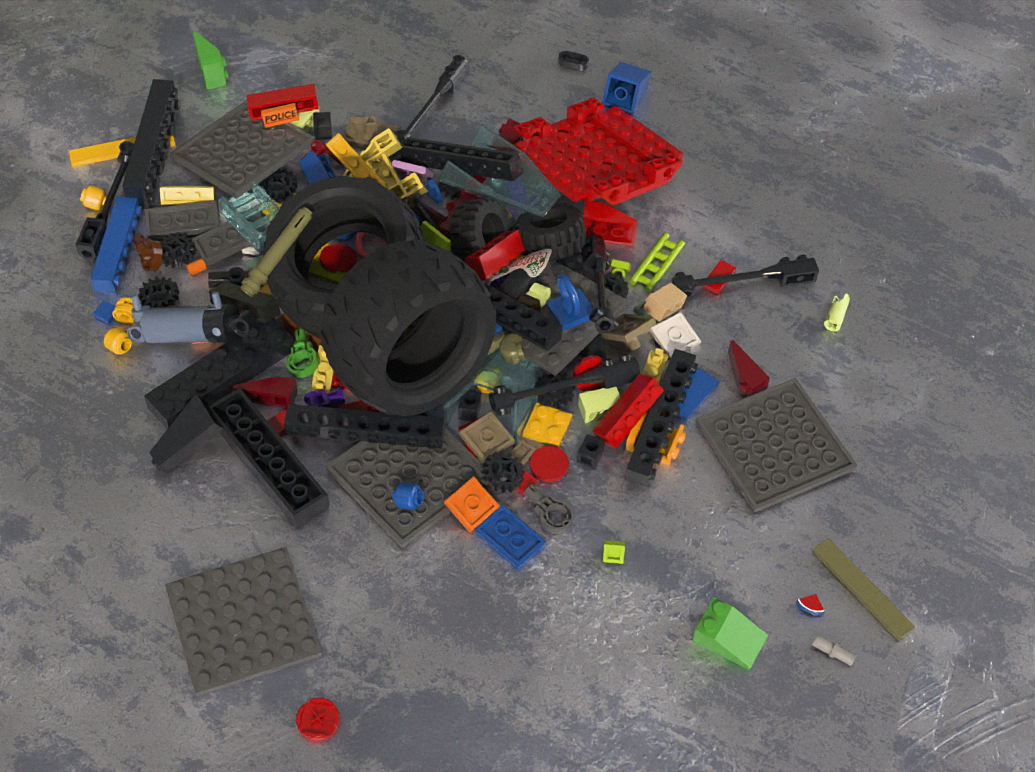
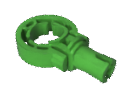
M299 329V335L298 330L295 331L296 343L294 348H291V354L287 358L286 365L295 377L305 378L317 370L320 364V357L313 349L312 343L307 342V332ZM305 358H309L311 363L308 362L305 366L297 367L298 362Z

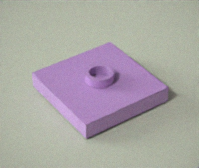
M397 160L392 161L391 167L405 172L407 176L415 172L422 177L430 179L433 177V172L426 167Z

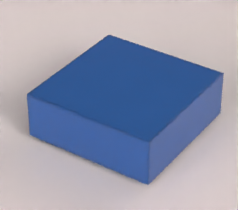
M103 301L93 312V316L110 324L114 319L112 313L116 306Z

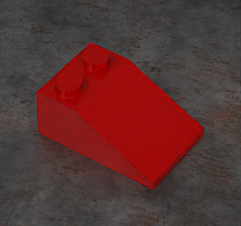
M585 201L583 218L586 239L593 233L605 243L626 246L635 245L638 220L603 202Z

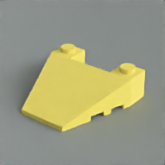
M388 128L372 139L371 144L365 151H362L360 157L390 190L402 200L412 201L414 193L417 192L421 196L428 192L417 173L414 172L401 180L395 168L391 167L392 163L388 157L403 147L396 135ZM348 169L342 175L354 177Z

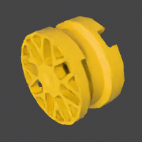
M124 297L118 299L112 313L118 322L125 325L135 323L131 312L134 308L133 304H131V298Z

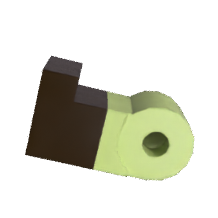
M534 283L525 296L521 295L517 301L539 312L549 299L551 290L539 283Z

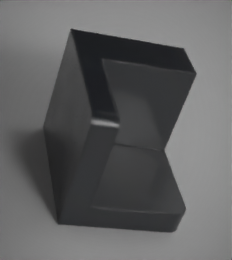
M330 112L313 113L315 140L332 139Z

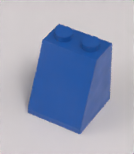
M620 62L608 74L602 104L609 107L617 106L624 112L634 114L648 88L652 71Z

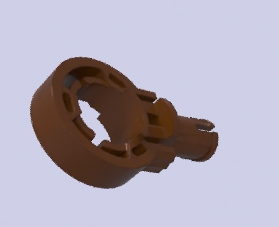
M141 234L135 235L133 242L137 246V253H141L139 257L141 258L143 269L145 271H158L162 263L161 244L150 238H144Z

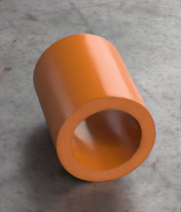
M202 258L186 265L191 276L207 270Z

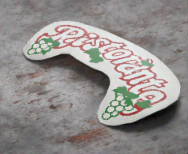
M543 249L510 261L509 265L501 267L499 272L491 274L489 279L482 282L490 285L494 279L519 268L524 269L530 277H536L546 267L552 249Z

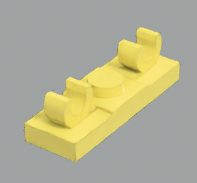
M161 186V205H182L215 200L214 186Z
M319 345L318 355L320 357V364L313 375L311 392L324 389L328 393L332 389L331 383L334 371L326 358L322 345Z
M662 349L650 350L642 374L653 377L659 384L669 355L664 354Z

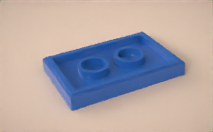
M698 367L695 375L691 374L690 378L693 379L690 388L685 389L687 395L684 404L680 403L679 405L681 408L679 418L687 421L720 383V381Z
M505 505L500 506L475 528V533L517 570L522 568L547 545L546 540Z

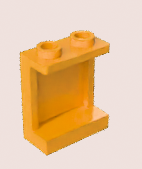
M648 412L642 416L631 430L627 438L626 450L634 451ZM681 424L679 429L674 428L672 434L668 433L667 438H669L666 450L662 449L661 451L663 454L661 463L670 466L672 459H677L680 450L678 445L679 443L683 444L686 433H684L685 425Z

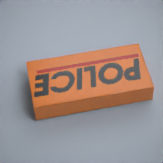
M295 103L261 111L265 128L299 120Z

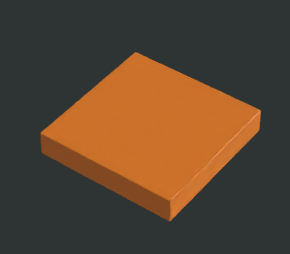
M474 476L443 502L469 533L500 507Z

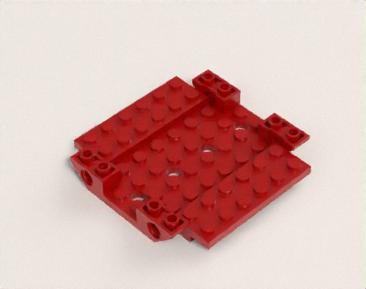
M589 98L567 107L566 119L550 124L542 117H537L513 126V130L526 140L509 146V152L519 153L520 160L573 202L581 199L591 202L602 197L613 206L668 184L683 164L684 154L621 108L616 106L602 111L604 104L595 98Z

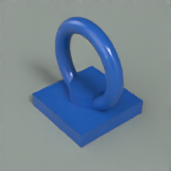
M564 273L558 274L557 285L561 296L546 302L555 321L563 325V332L589 321V315L594 308L580 288L575 290L567 275Z

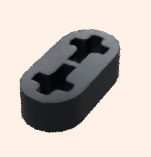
M562 51L559 53L558 63L562 67L583 71L588 68L589 58L583 54Z

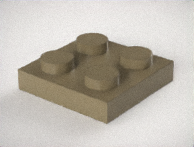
M491 411L459 433L482 464L489 454L492 455L495 451L499 454L515 443L514 438Z

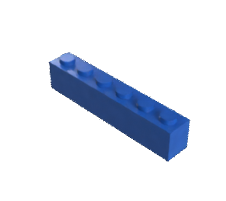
M310 151L299 162L309 185L317 181L336 177L324 153L317 155ZM357 232L344 234L337 238L349 241Z
M116 196L90 279L94 291L116 293L117 287L121 284L122 271H125V260L130 254L129 247L134 240V230H137L138 217L142 215V206L139 205L138 198Z

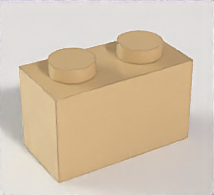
M669 283L666 286H661L656 292H651L645 299L646 304L643 309L658 322H661L682 308L687 295L674 284Z

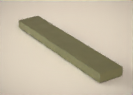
M829 538L813 549L812 552L898 641L914 630L915 626Z

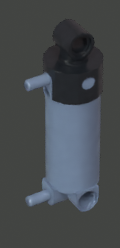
M217 291L211 294L214 304L189 307L150 308V306H141L139 296L135 294L131 296L134 306L131 312L135 323L128 329L127 335L134 342L146 341L150 344L230 343L237 341L239 336L248 334L256 325L257 318L249 310H243L240 313L235 305L222 304L219 292Z

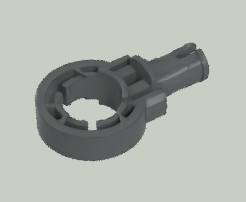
M531 484V488L528 487L524 494L536 504L534 512L539 516V522L543 529L552 534H562L568 531L574 520V511L571 505L564 500L555 499L551 494L544 496ZM559 510L566 517L562 523H556L554 527L552 526L553 522L548 518V513Z

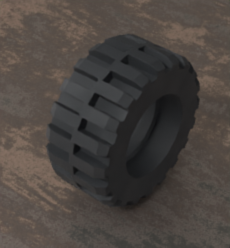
M492 198L465 201L459 204L452 213L453 218L450 219L449 223L451 225L449 229L450 241L454 248L452 250L463 262H465V258L501 233L513 231L510 225L512 224L511 220L507 216L508 213L500 203H497Z
M556 202L534 206L532 209L522 213L515 223V230L519 231L525 249L522 252L524 256L543 249H552L548 261L562 260L564 257H570L573 253L580 251L586 241L583 214L577 207L575 208L571 204H558Z

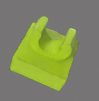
M612 259L611 268L614 269L612 275L614 276L617 272H621V277L625 279V272L630 273L631 264Z
M604 540L603 562L623 564L625 542Z

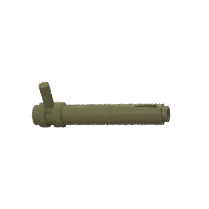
M303 207L298 210L255 268L250 270L248 278H244L241 282L242 286L240 289L251 297L254 294H258L261 290L260 286L267 282L269 274L312 219V212L309 209ZM303 218L301 222L298 224V226L295 228L300 219Z

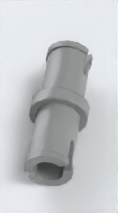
M817 634L812 644L813 647L829 654L828 657H835L849 666L852 665L857 655L839 646L840 643H833Z

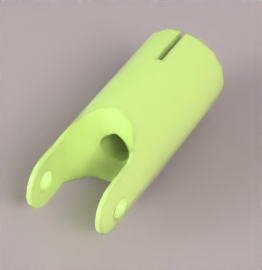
M847 293L844 294L843 299L840 301L837 296L833 297L824 322L826 329L830 331H838L840 329L850 301Z

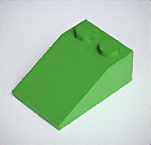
M193 31L197 58L207 90L227 86L226 79H228V73L223 68L226 66L224 56L221 57L219 50L199 33Z
M713 597L695 629L693 642L750 670L768 634L736 608Z

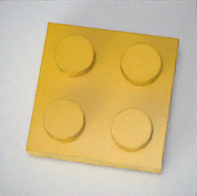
M536 403L523 430L522 437L559 448L572 421L573 414Z

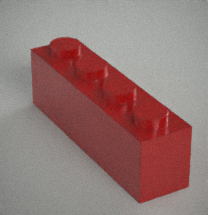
M315 84L247 95V108L251 121L263 119L261 115L262 110L295 103L297 113L319 109Z
M513 230L501 233L465 258V263L476 272L482 281L489 279L491 274L497 273L501 267L509 265V261L518 258L519 254L525 250L519 231Z
M639 374L592 432L595 436L604 440L605 445L616 449L664 391L663 388L653 377Z

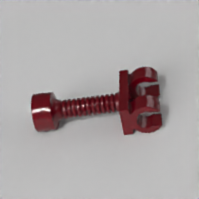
M314 140L311 143L310 148L314 154H328L337 163L342 164L333 152L326 147L323 141Z

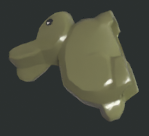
M504 331L497 333L487 355L500 349V354L505 361L514 365L524 361L525 356L521 345V336L515 333L506 335Z

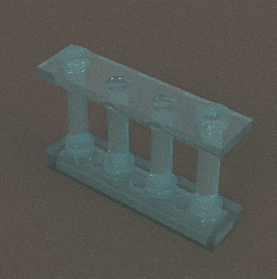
M253 182V193L233 203L222 197L218 199L220 213L260 253L263 251L267 236L266 231L261 233L256 228L273 220L280 207L266 194L263 187H259ZM255 199L260 202V204L244 212L237 211V208ZM265 209L270 212V214L254 222L246 220Z

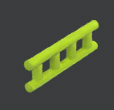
M663 233L631 277L629 283L635 285L639 281L647 285L645 290L651 293L684 247L685 242L679 240L676 244L668 240V233ZM665 246L672 249L669 255L659 252L660 249ZM654 258L664 261L661 267L651 264ZM646 269L656 273L652 279L642 275Z

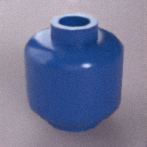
M402 482L393 490L392 498L398 508L415 510L422 505L424 492L417 484Z

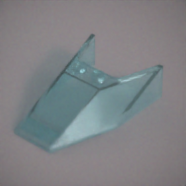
M484 124L480 126L472 142L474 147L519 153L524 172L515 181L488 177L481 184L448 161L438 180L478 197L492 198L501 205L540 217H544L561 197L558 190L524 152Z
M497 349L485 358L472 379L443 407L445 425L448 426L461 396L472 386L477 385L494 391L493 387L505 385V389L509 388L513 393L535 387V382H537L538 365L526 358L524 361L514 365L505 361L500 354V349ZM536 395L515 401L513 428L515 443L513 447L516 446L523 435V430L537 403Z

